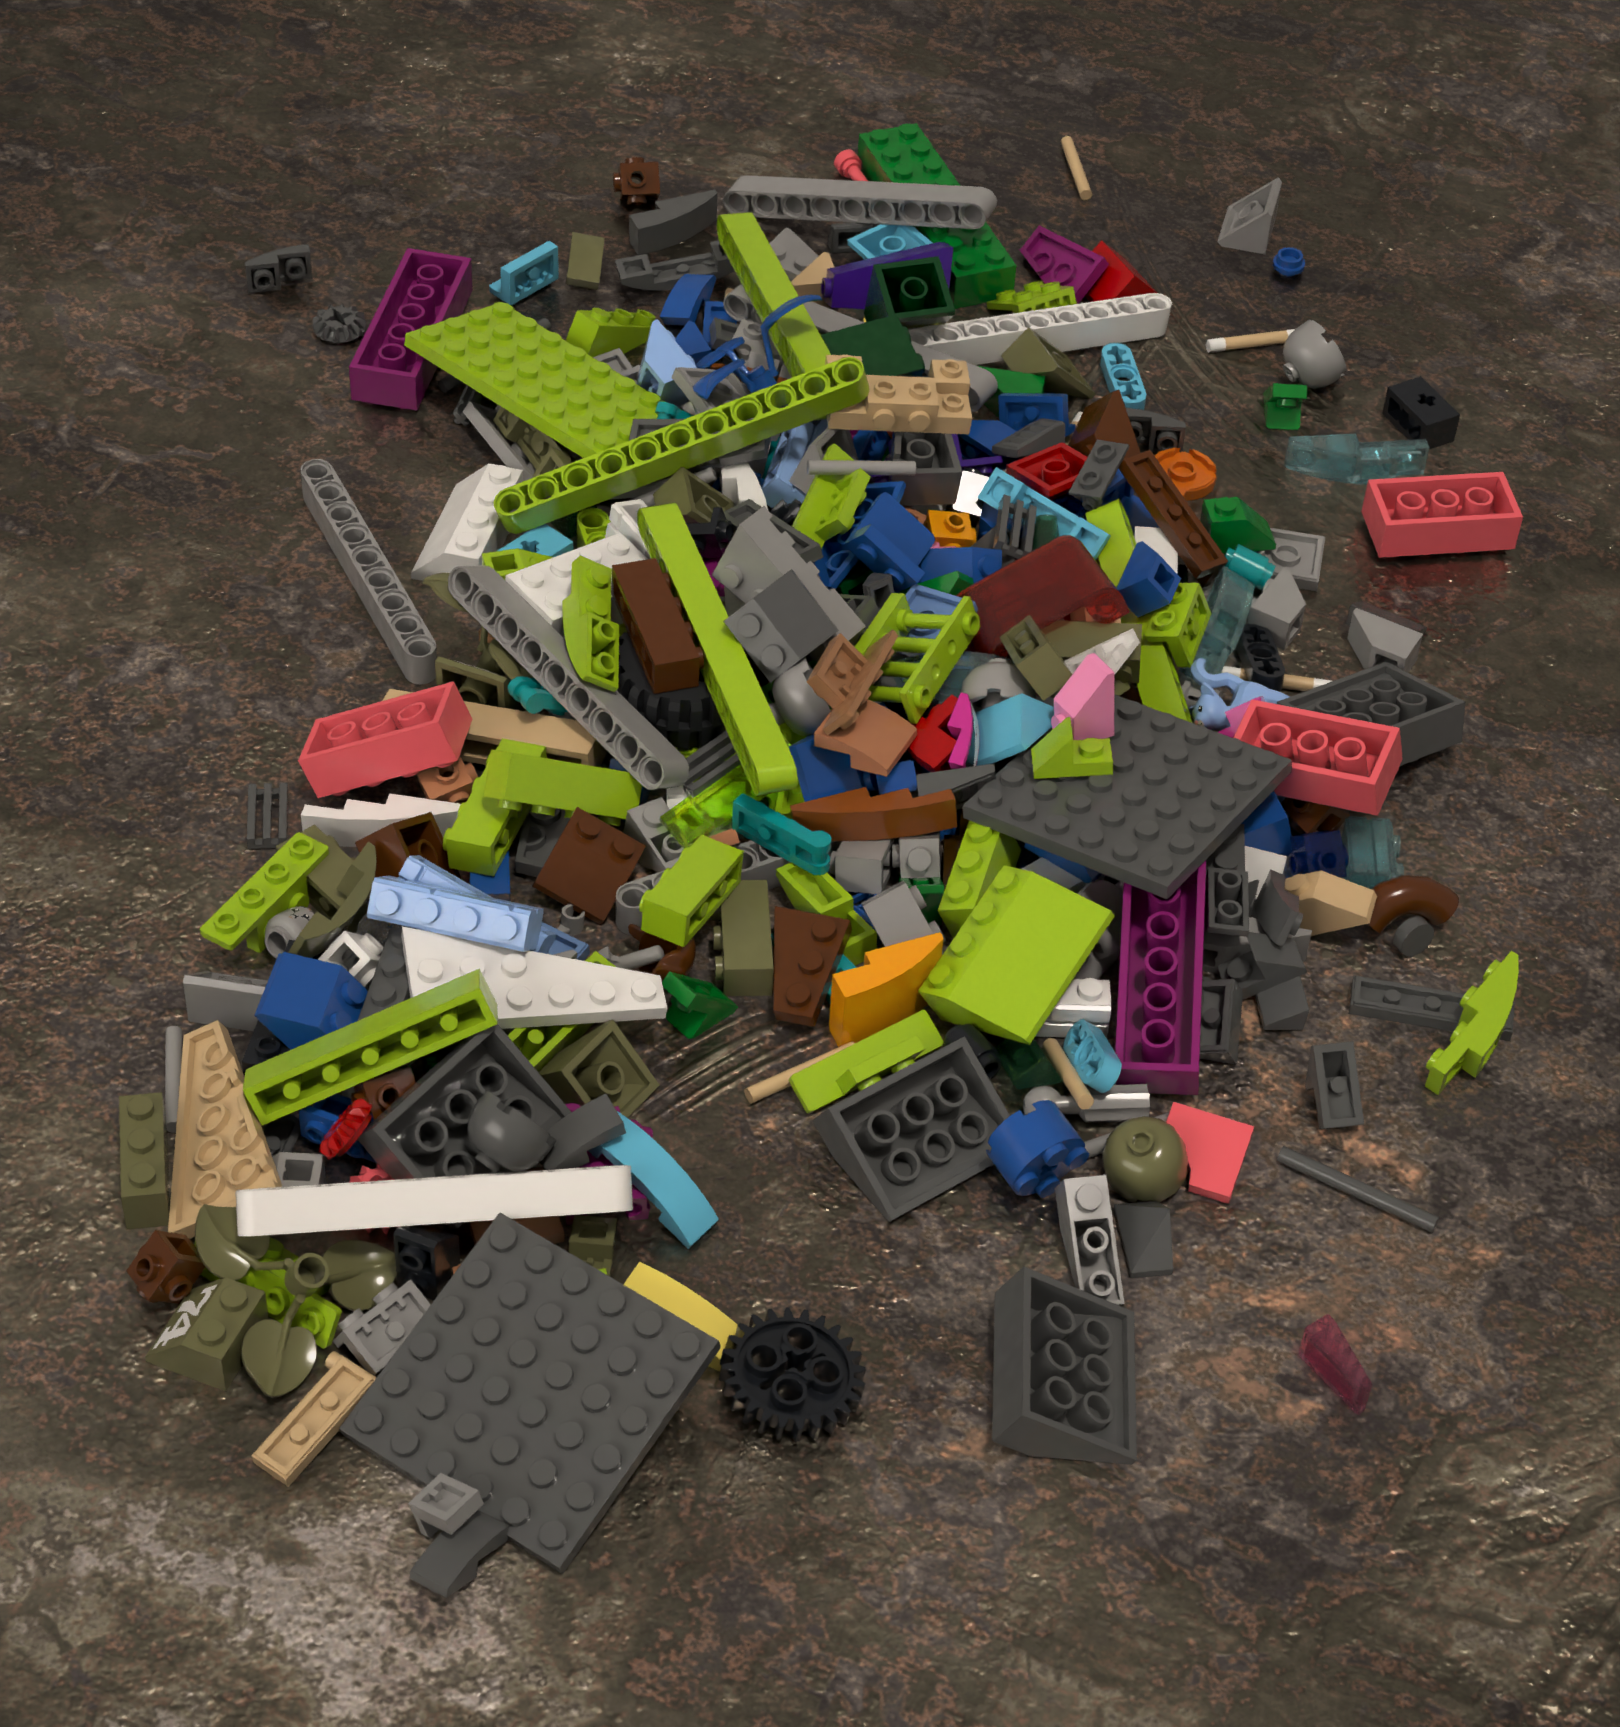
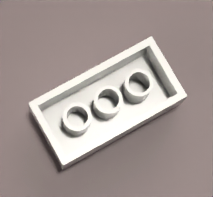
M623 534L612 535L506 575L505 581L565 639L562 601L571 594L572 562L575 559L583 556L611 569L612 565L648 559ZM611 595V621L620 625L623 623V620Z

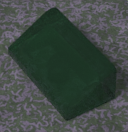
M1035 1037L1030 1045L1005 1039L995 1047L999 1052L998 1058L1002 1061V1066L1017 1089L1053 1085L1063 1081Z

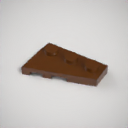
M775 906L773 1010L776 1020L815 1027L832 983V974L836 973L852 932L850 920Z

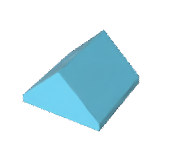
M888 224L877 225L847 240V245L864 260L932 244L914 226Z
M1021 693L975 712L979 726V754L976 766L993 764L1025 751L1052 727L1051 718L1054 716V707Z

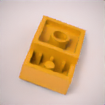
M941 932L867 951L864 954V966L832 974L829 1030L838 1047L851 1041L857 1043L921 1011L928 1004L918 990L942 956L944 937Z

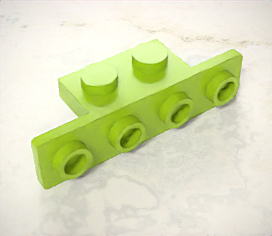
M834 443L828 447L822 460L854 459ZM862 468L855 470L849 475H815L792 527L820 544L822 549L826 540L837 534H845L855 522L854 513L866 497L865 489L871 476Z
M296 833L200 927L201 936L230 951L234 950L246 938L247 947L261 953L266 948L265 928L272 917L292 907H308L309 896L306 877L329 855L328 846L303 833Z
M921 1010L793 1074L789 1078V1083L806 1113L810 1114L856 1090L861 1091L882 1080L881 1077L891 1072L894 1074L915 1063V1060L939 1049L944 1044V1041L927 1011Z
M270 1238L268 1251L258 1261H284L286 1258H290L295 1262L299 1256L285 1249L280 1241ZM250 1266L245 1276L237 1282L265 1291L268 1316L283 1324L284 1317L295 1297L285 1286L284 1277L286 1271L284 1269L257 1271ZM207 1268L201 1273L203 1277L211 1282L221 1279L212 1274ZM331 1284L322 1285L312 1296L306 1297L291 1323V1327L308 1329L313 1334L316 1345L323 1349L332 1344L342 1313L338 1306L321 1297V1295L329 1292Z

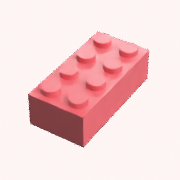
M1504 472L1370 479L1367 482L1361 511L1379 558L1515 549L1523 520V515Z
M453 681L316 719L298 762L317 798L329 795L341 796L351 789L366 785L368 787H375L388 779L399 776L407 778L416 775L421 770L436 766L438 768H445L452 765L455 761H458L473 719Z
M1251 699L1233 737L1292 760L1291 773L1274 790L1276 795L1378 816L1403 760L1400 728L1253 699Z

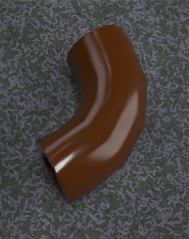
M1401 875L1380 882L1372 888L1377 895V899L1368 925L1381 934L1392 921L1407 914L1419 915L1434 926L1441 925L1452 917L1456 911L1459 897L1450 888L1429 877Z

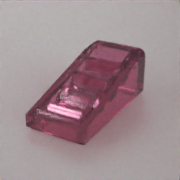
M1327 1314L1305 1327L1298 1354L1359 1415L1365 1411L1372 1383L1337 1323Z

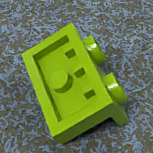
M1179 583L1171 603L1154 610L1145 632L1148 642H1166L1167 650L1171 652L1177 667H1191L1212 614L1200 584Z

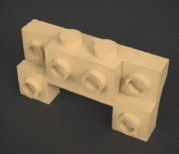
M826 355L825 365L846 357H854L862 362V356ZM931 359L928 377L866 375L870 389L868 396L860 403L827 415L828 429L969 435L972 413L968 397L970 379L967 362L953 359Z

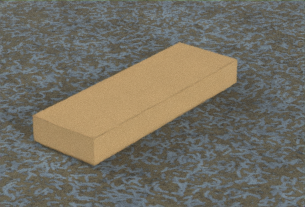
M342 1355L251 1455L254 1464L289 1487L336 1435L340 1426L375 1381L376 1377Z

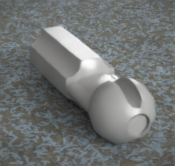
M1147 1084L1113 1085L1106 1093H1100L1086 1086L1094 1099V1103L1089 1109L1085 1110L1079 1108L1072 1096H1061L1052 1087L1044 1085L1033 1088L1023 1099V1112L1025 1115L1036 1110L1032 1105L1033 1103L1050 1100L1057 1105L1063 1115L1079 1114L1084 1123L1125 1122L1130 1118L1149 1117L1150 1110Z

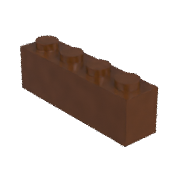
M656 558L612 565L611 595L653 693L699 686V670L704 669V655L701 647H695L693 643V632L690 622H684L682 618V607L677 596L673 597L671 593V582L668 573H662Z

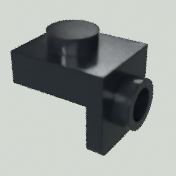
M722 507L713 508L710 523H686L702 558H721L723 556L727 543L733 537V528L731 521L726 520Z

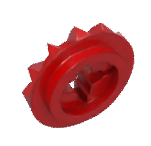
M362 1098L355 1100L338 1117L320 1143V1152L328 1160L332 1159L335 1155L338 1157L342 1156L360 1137L372 1118V1115L369 1114L372 1104Z

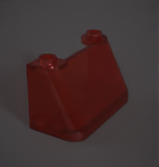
M1071 535L1055 538L965 588L956 595L962 598L963 596H970L971 600L976 602L979 609L977 614L980 618L981 627L968 645L971 652L975 654V660L979 665L988 663L989 660L995 658L1006 659L1015 665L999 637L1029 614L1037 625L1043 629L1085 606L1088 614L1099 623L1107 624L1130 613L1123 596L1084 544Z

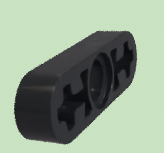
M1257 624L1240 626L1236 649L1248 681L1259 683L1275 691H1281L1285 677V668L1270 630Z

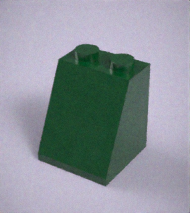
M939 256L873 265L864 310L866 322L897 314L902 326H906L909 330L945 324L955 315V308Z
M897 314L821 334L831 355L862 356L866 375L922 377V374L925 372L924 360L921 354L915 352L911 344L909 330L906 326H902Z

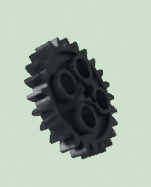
M790 1307L785 1308L784 1315L780 1318L777 1317L772 1309H768L765 1321L753 1314L751 1315L749 1326L739 1323L735 1336H728L726 1347L723 1349L720 1360L719 1380L725 1382L722 1394L727 1397L733 1396L730 1407L732 1411L746 1410L743 1418L745 1424L754 1419L760 1421L758 1432L761 1434L769 1426L775 1428L776 1439L779 1440L784 1435L785 1430L791 1431L795 1442H799L802 1431H807L813 1440L818 1439L821 1427L829 1434H833L837 1422L846 1425L850 1413H856L866 1384L863 1382L866 1367L859 1365L862 1353L861 1351H850L854 1339L852 1337L839 1339L841 1326L836 1325L830 1329L825 1328V1316L823 1315L815 1322L809 1321V1312L806 1309L803 1310L800 1318L793 1317Z

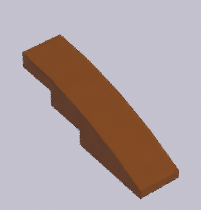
M863 787L790 805L791 819L811 831L820 830L827 832L831 836V841L882 840L917 836L957 828L956 800L951 789L913 798L909 788L870 797L867 788Z

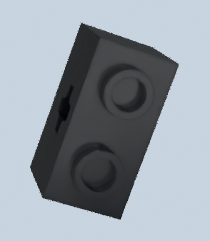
M1421 376L1387 388L1382 414L1420 452L1454 442L1460 414Z

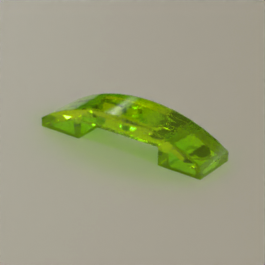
M785 739V742L789 748L791 744ZM740 764L694 798L691 795L660 816L659 820L683 848L690 847L701 834L709 837L732 822L733 801L742 793L756 801L762 800L768 794L759 796L754 794L744 769Z

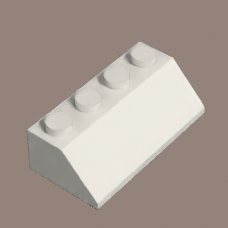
M487 464L457 483L411 572V579L423 581L426 577L434 574L450 573L457 566L482 565V553L496 552L502 548L509 532L504 528L494 508V499L503 489L523 482V470L503 465Z

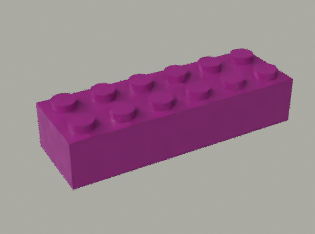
M407 248L349 365L351 400L401 409L418 410L438 366L404 346L406 333L420 329L423 326H430L445 321L447 318L462 315L473 291L471 258Z
M1206 860L1168 899L1124 882L1115 1053L1122 1063V1068L1115 1085L1147 1084L1149 1093L1199 1095Z

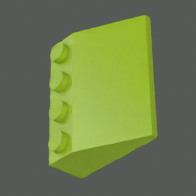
M1003 865L918 992L942 1021L956 1025L970 1023L979 1031L1030 1045L1115 915L1111 910L1035 872Z

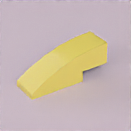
M639 1262L623 1285L719 1340L721 1348L709 1364V1367L720 1372V1360L723 1349L726 1347L728 1336H735L738 1324L688 1287L666 1274Z

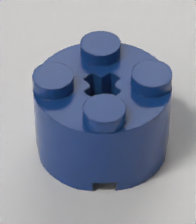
M1050 1100L1033 1103L1032 1105L1036 1110L1025 1116L1021 1110L1015 1112L994 1130L988 1140V1144L992 1149L986 1150V1154L1015 1194L1020 1196L1037 1193L1041 1198H1045L1053 1194L1055 1188L1060 1184V1179L1070 1170L1083 1165L1089 1158V1152L1085 1148L1084 1141L1057 1105Z

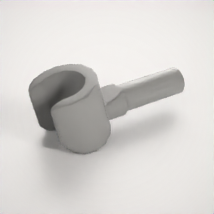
M565 905L561 912L560 926L556 929L568 935L581 933L584 928L585 912H582L577 917H572L573 905Z

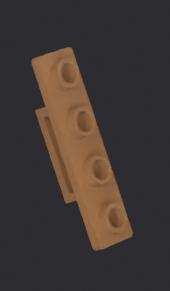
M891 630L872 644L864 656L841 633L830 640L806 681L813 688L816 695L824 699L833 709L822 728L827 735L839 727L842 730L847 729L859 717L858 707L870 697L872 693L869 690L870 686L883 674V671L880 669L881 666L895 652L892 646L899 635L894 630Z

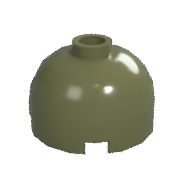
M1148 1116L1130 1118L1116 1126L1106 1140L1102 1159L1107 1181L1114 1192L1127 1201L1135 1203L1138 1202L1137 1200L1161 1202L1175 1194L1184 1183L1188 1165L1185 1143L1175 1128L1162 1119Z

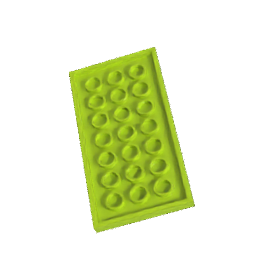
M497 302L479 310H472L469 313L454 318H447L445 321L408 332L405 336L404 346L582 458L629 441L633 419H657L658 417L655 411L657 403L661 399L659 395L645 390L637 385L633 379L624 377L611 369L608 364L586 354L582 348L575 347L563 340L559 334L545 329L537 324L536 320L514 310L508 303Z

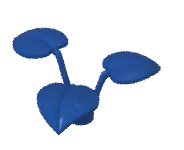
M802 295L790 299L764 319L765 321L761 325V332L769 369L765 370L763 365H760L749 372L744 365V359H739L734 351H732L745 342L743 337H737L725 342L696 364L697 368L710 369L711 365L723 356L729 357L733 361L701 378L693 385L694 392L708 400L713 389L731 373H734L747 386L750 393L777 384L774 377L779 372L774 364L768 333L769 329L779 318L795 307L806 302L823 301L821 296Z

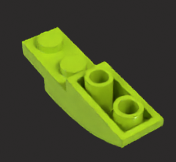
M579 556L572 562L571 594L562 601L563 627L570 660L582 680L615 692L619 686V624L611 621L612 569Z
M1512 950L1502 962L1496 959L1491 963L1483 975L1482 979L1484 982L1478 988L1473 985L1467 990L1459 1003L1463 1010L1459 1025L1449 1039L1452 1043L1445 1050L1438 1048L1428 1060L1426 1068L1430 1071L1425 1087L1436 1095L1443 1091L1461 1069L1476 1078L1496 1049L1508 1020L1517 989L1519 974L1518 954Z

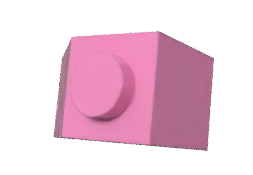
M1095 653L1085 657L1054 698V716L1051 718L1052 729L1065 718L1070 717L1073 740H1084L1086 738L1104 739L1114 736L1115 672Z

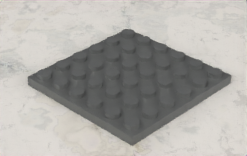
M1114 694V736L1109 737L1113 758V775L1034 779L1031 748L1053 730L1051 727L1030 747L1020 752L996 774V779L987 782L963 805V818L985 827H990V829L1168 899L1291 773L1292 760L1275 754L1272 751L1242 742L1237 738L1223 735L1204 726L1196 725L1169 713L1158 711Z
M500 1212L340 1426L339 1430L344 1437L424 1487L440 1473H443L479 1490L484 1504L478 1510L509 1525L507 1533L509 1541L563 1574L716 1356L721 1346L719 1340Z

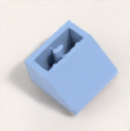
M657 319L651 324L640 364L637 385L659 395L660 401L664 400L680 408L679 406L688 402V398L671 378L673 372L678 367H697L692 357L686 354L677 344L674 335L669 330H666Z

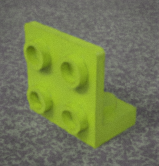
M1043 281L1030 282L1023 285V291L1007 290L996 294L997 299L986 302L987 309L1013 311V313L1077 304L1073 286H1060L1059 281L1043 284Z

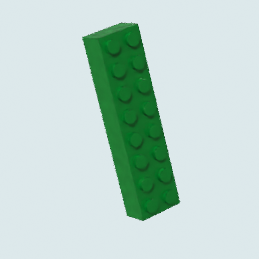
M917 123L903 124L899 127L888 129H875L871 132L859 134L858 157L862 162L861 172L868 181L961 186ZM987 222L979 229L914 226L932 243L946 242L953 247L949 292L955 309L983 304L997 299L996 294L999 292L1014 290L1016 264Z

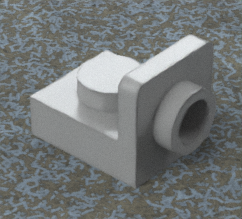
M440 1473L408 1504L421 1534L431 1538L439 1529L452 1535L484 1502L479 1490Z

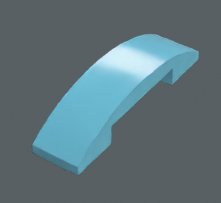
M997 467L977 497L998 510L999 502L1004 494L1011 496L1010 503L1015 504L1017 499L1023 501V508L1028 509L1030 504L1036 506L1034 533L1052 544L1062 539H1069L1079 559L1091 567L1111 537L1105 531L1054 503ZM1009 513L1008 517L1013 519V514Z
M618 1112L624 1123L626 1134L588 1151L596 1159L603 1154L614 1166L630 1165L632 1184L662 1212L658 1220L687 1249L691 1248L718 1222L719 1218L697 1185L667 1151L634 1122Z

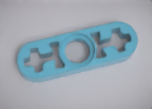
M1120 343L1105 345L1101 352L1100 367L1109 393L1120 390L1125 408L1144 410L1146 391L1130 348ZM1116 378H1127L1130 381H1121Z
M1080 1019L1068 1031L1063 1049L1082 1082L1100 1093H1106L1116 1083L1121 1072L1122 1063L1102 1030L1086 1020Z

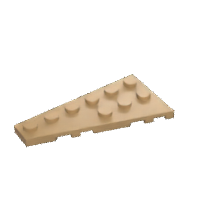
M218 1020L183 1036L168 1232L186 1234L189 1239L195 1237L197 1215L204 1204L217 1207H236L235 1191L283 1187L261 1123L243 1092L245 1077L228 1029Z

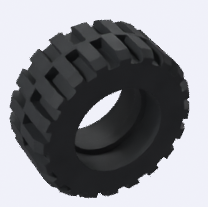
M624 632L619 637V686L617 691L674 747H678V751H688L689 747H698L700 749L726 731L700 670L699 681L701 682H699V686L654 694L628 632ZM744 649L754 674H756L755 662Z

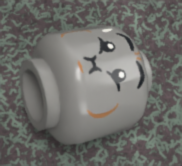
M297 906L272 917L265 928V945L269 953L277 958L278 954L285 952L288 941L296 940L315 912L310 908Z

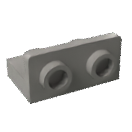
M411 1279L400 1288H397L394 1282L372 1299L376 1304L375 1307L365 1314L358 1308L338 1324L342 1332L333 1340L334 1344L338 1348L345 1344L363 1368L374 1376L384 1369L431 1305Z

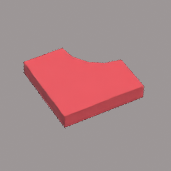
M1173 1102L1166 1122L1175 1128L1185 1143L1188 1158L1187 1170L1190 1176L1188 1192L1229 1204L1253 1135L1254 1126Z

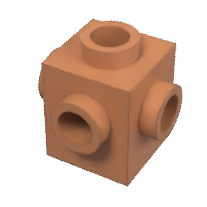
M459 756L458 761H455L448 767L438 768L436 766L417 773L426 799L460 804L468 800L473 782L478 777L472 763L464 764L461 756Z

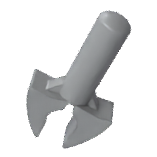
M660 945L623 956L613 955L608 946L598 951L599 954L616 967L629 970L659 962L664 957V951Z

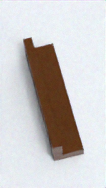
M1151 450L1123 459L1119 470L1202 588L1211 585L1228 563L1224 554Z

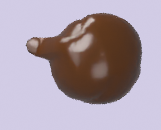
M629 924V933L640 942L639 950L660 945L664 951V957L659 962L639 967L640 972L660 975L662 981L669 971L685 976L689 974L694 965L696 954L694 937L685 947H681L642 931L640 926Z

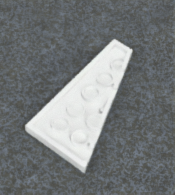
M402 926L401 938L410 998L480 968L497 1002L498 1025L501 1029L602 1023L609 1020L617 1022L666 1018L667 1004L660 975L534 951L522 952Z

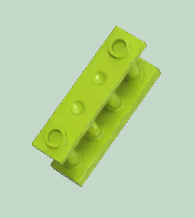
M891 593L855 645V648L864 656L872 644L891 630H894L899 635L892 646V649L895 651L894 654L896 652L923 653L925 655L919 663L890 661V658L881 666L880 669L883 671L881 676L909 679L903 688L871 685L869 690L872 693L868 700L902 703L911 724L918 723L981 627L979 615L975 612L970 596H963L951 615L913 613L905 593ZM912 628L941 630L935 639L906 637Z

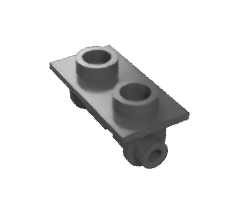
M1097 439L1068 492L1069 495L1081 497L1083 501L1082 506L1087 511L1102 506V498L1130 447L1129 444Z

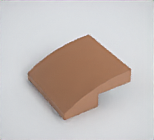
M867 699L858 707L857 711L860 715L850 727L845 730L839 727L827 735L822 728L832 713V709L814 732V746L849 754L851 768L887 777L917 736V728L897 713Z

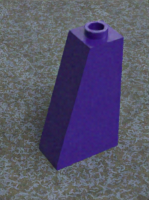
M936 242L828 268L827 277L823 278L821 282V297L825 298L824 302L832 308L865 309L873 265L939 256L949 288L953 247L946 242Z

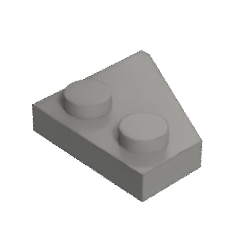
M787 227L770 242L790 281L818 257L804 241Z

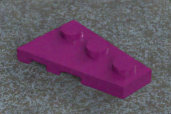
M1040 225L1020 249V252L1045 284L1059 281L1060 286H1073L1077 304L1080 303L1109 266L1104 257Z

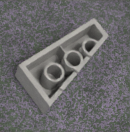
M763 506L739 524L712 576L746 604L792 569L839 630L808 655L818 663L830 640L840 633L854 646L866 627L865 624L834 588L828 590L820 580L818 574L820 571L811 561L806 564L792 547L795 541L786 531L782 534L769 520L773 515Z

